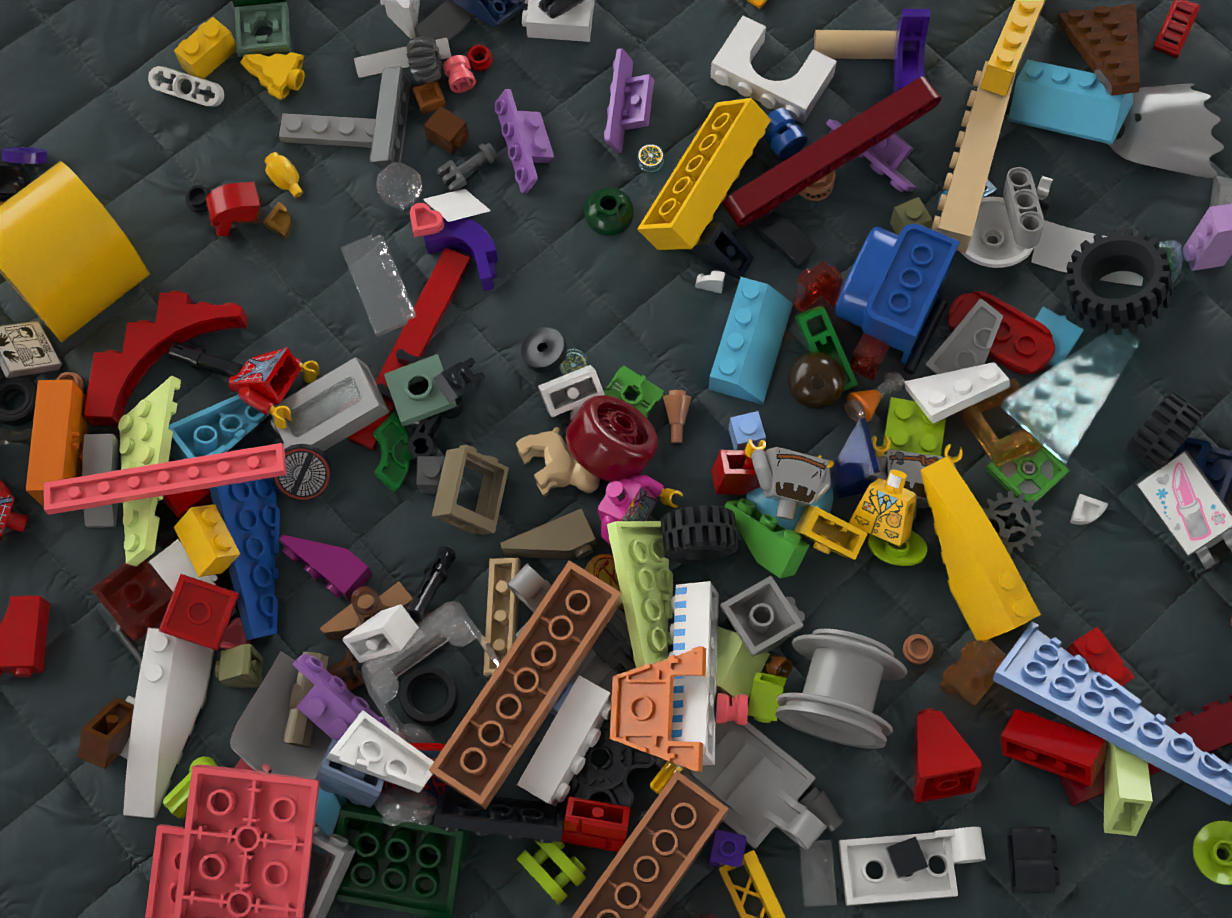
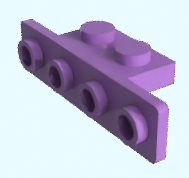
M623 48L616 50V58L613 62V81L610 85V104L607 108V127L604 131L605 142L615 153H622L625 130L649 126L654 79L650 74L632 77L633 60Z
M505 89L495 102V112L499 117L502 135L505 137L508 155L512 161L521 193H528L538 180L533 163H550L554 159V154L541 113L517 111L511 89Z
M829 119L826 123L831 128L830 132L842 126L837 120ZM896 133L858 156L860 158L865 156L872 162L870 167L878 174L883 175L885 173L892 179L890 184L900 192L904 190L913 192L916 186L897 171L914 148Z
M304 653L294 661L293 666L314 684V687L298 704L297 708L331 739L339 741L362 710L397 734L388 720L378 717L370 710L369 704L363 698L351 693L342 679L332 676L324 669L323 663L317 657Z

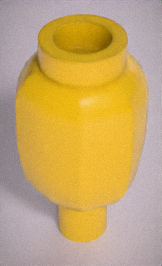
M277 152L268 155L264 162L266 164L265 171L269 178L280 189L289 190L294 198L300 197L303 191L298 185L299 174L288 158L279 155Z

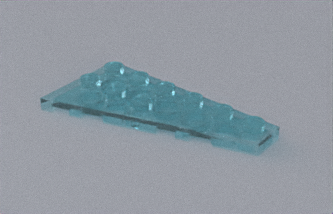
M1110 329L1106 334H1102L1004 399L1001 408L1066 465L1085 431L1090 426L1137 349L1140 340L1126 329H1122V335H1114L1113 329Z

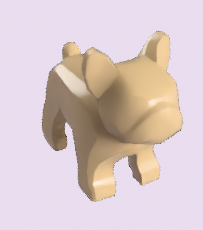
M556 427L552 431L528 435L516 442L518 453L524 464L531 462L533 457H543L545 459L546 466L534 474L537 487L543 497L547 496L552 488L565 487L570 484L588 494L594 492L599 487L600 478L589 473L574 459L559 434L561 432L560 428Z

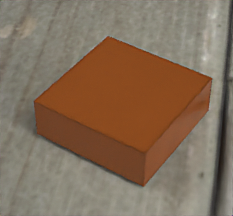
M437 80L412 88L421 114L437 110L440 106H447Z

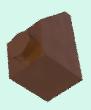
M116 697L81 729L78 758L106 769L122 753L130 737L134 704Z

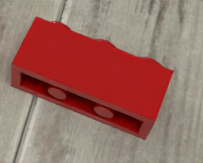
M1018 709L1014 711L1001 734L1002 755L1088 786H1092L1106 759L1105 739L1093 733H1086L1071 728L1064 723H1057L1039 717L1034 713H1027Z

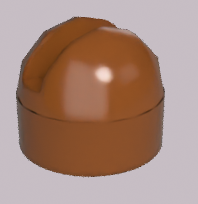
M777 654L771 656L770 663L765 665L767 673L787 678L792 670V661Z

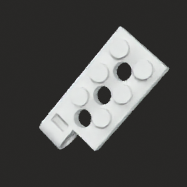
M981 827L939 830L933 833L839 840L838 842L846 906L958 896L954 864L986 860ZM916 836L927 865L933 856L940 857L945 863V870L941 874L933 873L928 865V868L915 872L909 877L904 876L897 879L885 848ZM874 861L881 865L883 869L881 878L871 879L866 874L867 863Z

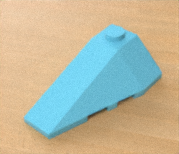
M238 394L170 424L168 429L173 431L170 454L177 461L227 452L268 415L245 404Z

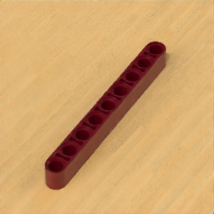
M923 76L914 80L733 192L724 200L723 207L738 227L741 228L750 224L805 190L806 187L813 185L818 180L927 114L941 102L942 97L926 77Z

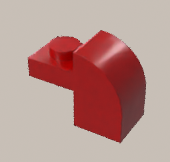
M255 182L222 185L212 190L206 197L210 223L212 226H215L217 236H228L233 221L255 220L260 207Z

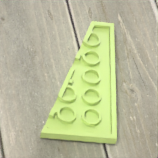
M615 521L607 524L636 668L668 659V645L673 644L670 632H668V619L673 618L671 606L673 574L669 570V559L664 557L661 521Z

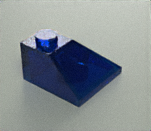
M866 418L859 419L835 460L831 472L832 490H837L838 498L865 493L869 485L876 481L880 474Z

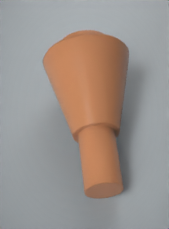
M671 390L669 395L663 396L671 425L672 444H682L683 425L692 398L686 395V391Z

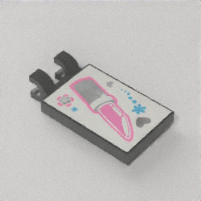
M1186 450L1135 484L1187 557L1196 553L1204 567L1211 569L1220 563L1210 550L1212 546L1224 539L1232 551V511Z

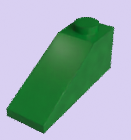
M818 305L794 316L809 351L825 352L834 357L842 366L845 374V388L843 391L858 385L825 307Z

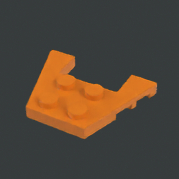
M698 646L692 648L691 651L677 656H669L668 659L654 664H646L614 675L612 677L609 739L690 770L702 772L703 743L672 741L674 678L676 676H706L707 648Z

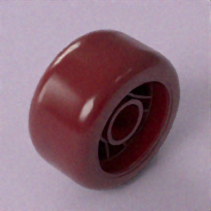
M598 395L586 400L572 418L566 430V443L574 459L589 473L608 482L620 481L624 478L629 479L634 475H640L657 451L658 439L650 421L637 408L613 396Z

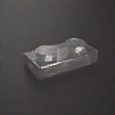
M831 840L815 841L808 850L799 845L804 907L836 906L837 899Z

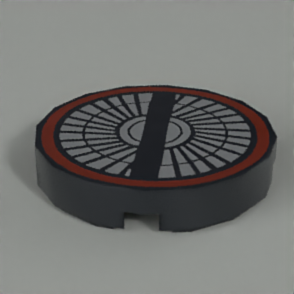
M303 443L291 445L284 449L287 475L273 477L274 483L280 492L290 499L299 501L313 500L322 495L330 485L332 475L331 463L325 453L318 448L316 449Z

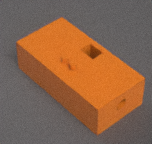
M38 380L26 491L43 507L45 482L82 476L84 434H87L88 420L84 417L87 397L73 380Z

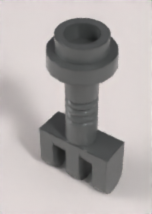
M489 142L485 145L483 143L479 145L480 152L456 167L454 162L450 160L437 169L438 175L443 177V182L449 185L448 189L451 192L457 191L468 184L464 175L474 169V167L479 166L486 160L489 164L495 162L494 158L498 155Z

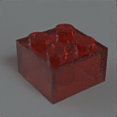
M147 558L138 566L129 565L125 562L91 589L124 632L135 642L147 634L148 628H154L162 622L173 594L171 588L149 563Z

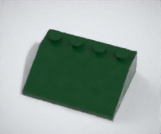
M347 799L339 810L336 834L348 840L347 845L355 848L356 851L334 900L433 918H453L467 846L468 830L459 829L455 832H449L441 829V827H435V812L381 802H375L369 808L364 805L353 804Z

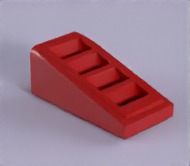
M1174 0L1152 49L1178 58L1198 14L1200 5L1188 0ZM1171 19H1174V20H1177V21H1179V22L1185 23L1186 25L1181 24V23H1178V22L1173 21V20H1171ZM1167 29H1170V30H1173V31H1175V32L1181 33L1182 35L1177 34V33H1174V32L1169 31V30H1167ZM1163 37H1164V38L1170 39V40H1172V41H1175V42H1177L1178 44L1175 45V44H1173V43L1167 42V41L1162 40V39H1163Z

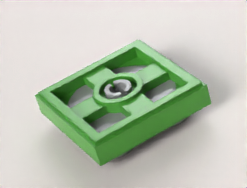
M1028 430L985 469L1008 492L1013 491L1014 498H1018L1021 493H1024V502L1026 503L1034 500L1035 503L1039 501L1070 472Z

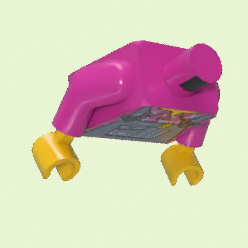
M644 474L634 475L629 479L624 478L620 481L609 483L606 487V495L597 510L601 520L602 538L611 546L607 524L615 521H646L658 501V496H660V500L664 505L677 508L678 506L672 503L671 498L673 495L683 497V494L678 490L663 489L664 485Z

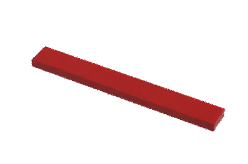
M445 247L375 381L377 385L384 384L388 388L384 374L407 366L397 361L396 352L399 349L422 358L471 263L469 256ZM384 399L390 412L347 437L348 441L374 451L378 442L372 434L394 413L395 405Z

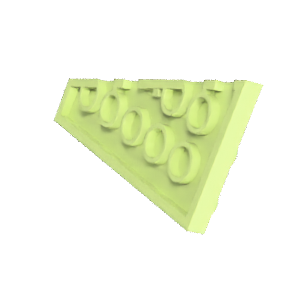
M174 376L169 377L119 420L121 470L169 461L173 431L168 428L171 416L176 414L177 403L173 402L174 390L180 389L181 379ZM163 496L123 502L126 564L138 566L155 552L160 519L155 515L158 501L162 500Z

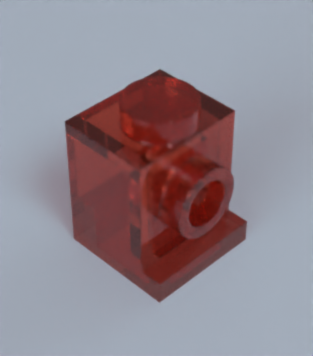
M864 333L853 352L852 360L849 364L852 371L873 381L886 359L890 346Z

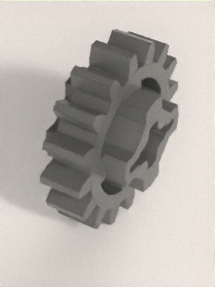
M1009 491L1007 498H1003L1000 492L997 493V501L994 502L988 498L986 503L989 509L982 508L989 521L997 525L999 530L998 536L1010 556L1013 549H1017L1020 554H1023V546L1025 544L1033 548L1034 543L1031 538L1039 539L1041 533L1036 531L1035 528L1043 527V522L1036 520L1041 515V510H1032L1035 501L1024 502V493H1021L1018 498H1014L1013 491ZM1004 505H1012L1010 509L1002 512L996 510ZM1022 510L1028 514L1031 525L1023 521L1021 516ZM1010 517H1013L1018 527L1012 526L1008 530L1005 528L1003 520L1008 521ZM1017 535L1024 537L1016 542H1008L1011 537Z

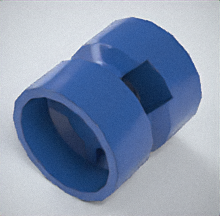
M779 108L770 112L767 116L771 121L765 129L766 132L763 137L767 143H771L770 147L778 158L786 160L802 150L808 141V137L799 125H795V120L786 108Z

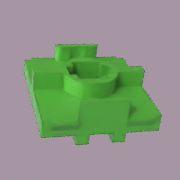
M624 365L620 367L606 387V390H604L605 395L626 401L637 408L646 418H648L650 412L664 393V390L646 380V376L643 374L640 376ZM629 391L638 397L635 402L625 398L626 392Z

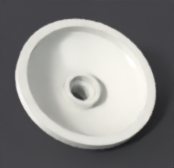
M983 197L966 253H961L976 264L992 268L1008 267L1023 261L1034 248H1022L1016 244L1004 198Z

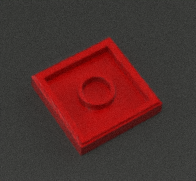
M180 574L159 632L218 651L239 593Z

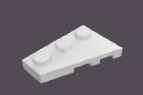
M995 362L904 381L906 391L932 424L1010 387L1009 378Z
M362 710L326 757L330 761L416 792H420L432 776L429 769L434 763L433 760L364 710Z

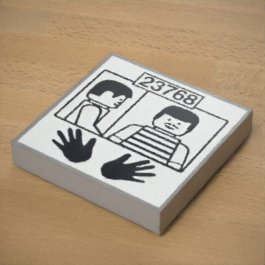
M39 320L0 326V367L6 378L60 369L62 363Z

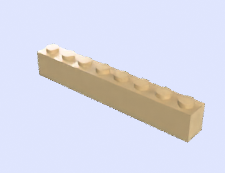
M985 61L982 71L977 70L972 86L977 87V90H971L967 106L972 108L971 111L965 110L961 126L966 127L965 132L959 131L955 147L960 148L959 153L953 152L949 168H953L954 171L953 174L947 173L943 189L948 190L947 195L941 194L937 210L942 211L941 217L935 215L931 230L960 241L957 251L966 253L972 237L1014 82L1013 79L1006 97L980 88L989 61Z

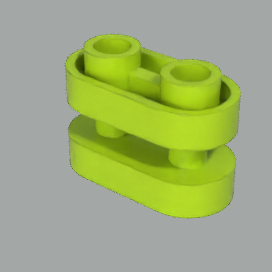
M535 840L540 849L533 856L524 850L516 859L551 898L560 905L568 897L562 888L569 881L578 887L586 879L583 875L586 868L574 855L569 859L561 851L565 847L562 842L541 843ZM548 858L561 870L554 879L541 867Z

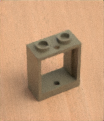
M460 445L459 448L447 450L432 517L475 536L494 534L509 467L498 463L499 460L493 456L477 453V449L469 445ZM464 466L483 474L475 512L456 504Z

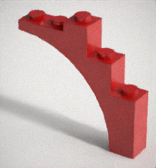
M178 290L170 291V293L160 292L155 323L148 320L127 322L122 353L116 350L94 352L84 417L92 426L118 427L119 420L124 415L126 405L136 385L148 369L163 355L168 353L171 346L174 347L172 345L173 342L182 344L202 334L222 329L247 328L248 316L243 307L235 303L212 305L208 302H197L194 304L188 293Z

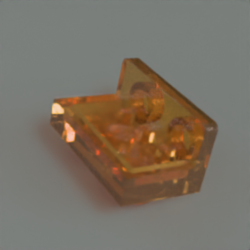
M990 639L969 642L962 649L961 655L963 656L956 664L950 665L943 673L944 679L939 684V687L946 694H960L971 705H976L995 682L993 681L994 674L1007 656Z

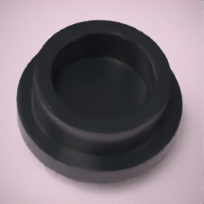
M200 185L191 187L185 198L188 208L194 212L208 210L206 197L211 191Z

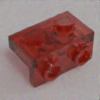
M824 260L812 270L810 268L806 269L797 279L798 285L795 291L794 306L802 313L821 296L831 306H834L838 301L843 282L840 272L834 266H829Z

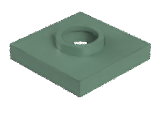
M287 2L235 7L236 52L238 57H242L244 54L291 52L289 8ZM261 27H269L273 31L269 37L267 34L263 36L256 35L255 37V33Z
M438 354L384 374L403 427L457 406L455 400L449 403L433 379L444 371ZM423 379L428 380L429 387L422 395H413L409 392L408 388L411 383L414 385L417 382L423 381Z

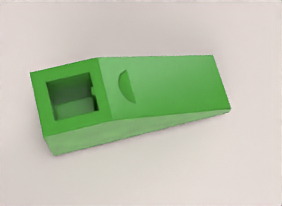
M741 498L740 500L727 501L724 507L735 513L736 527L756 562L780 579L794 576L810 545L801 540L799 533L779 525V521L772 515L763 514L755 509L756 505L750 500Z

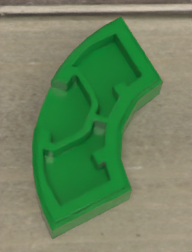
M392 413L372 434L379 443L381 452L380 463L373 475L395 494L408 473L410 454L408 451V434L399 418Z

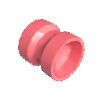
M455 55L444 62L443 69L445 75L449 77V86L453 92L463 93L475 86L476 80L474 74L469 71L470 63L466 56Z
M716 693V724L734 721L737 725H747L748 695L738 694L736 697H729L724 693Z

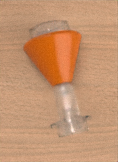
M888 372L885 374V382L876 389L849 393L847 403L844 405L848 416L855 422L871 421L881 398L892 390L896 393L902 391L904 386L902 376L897 372Z

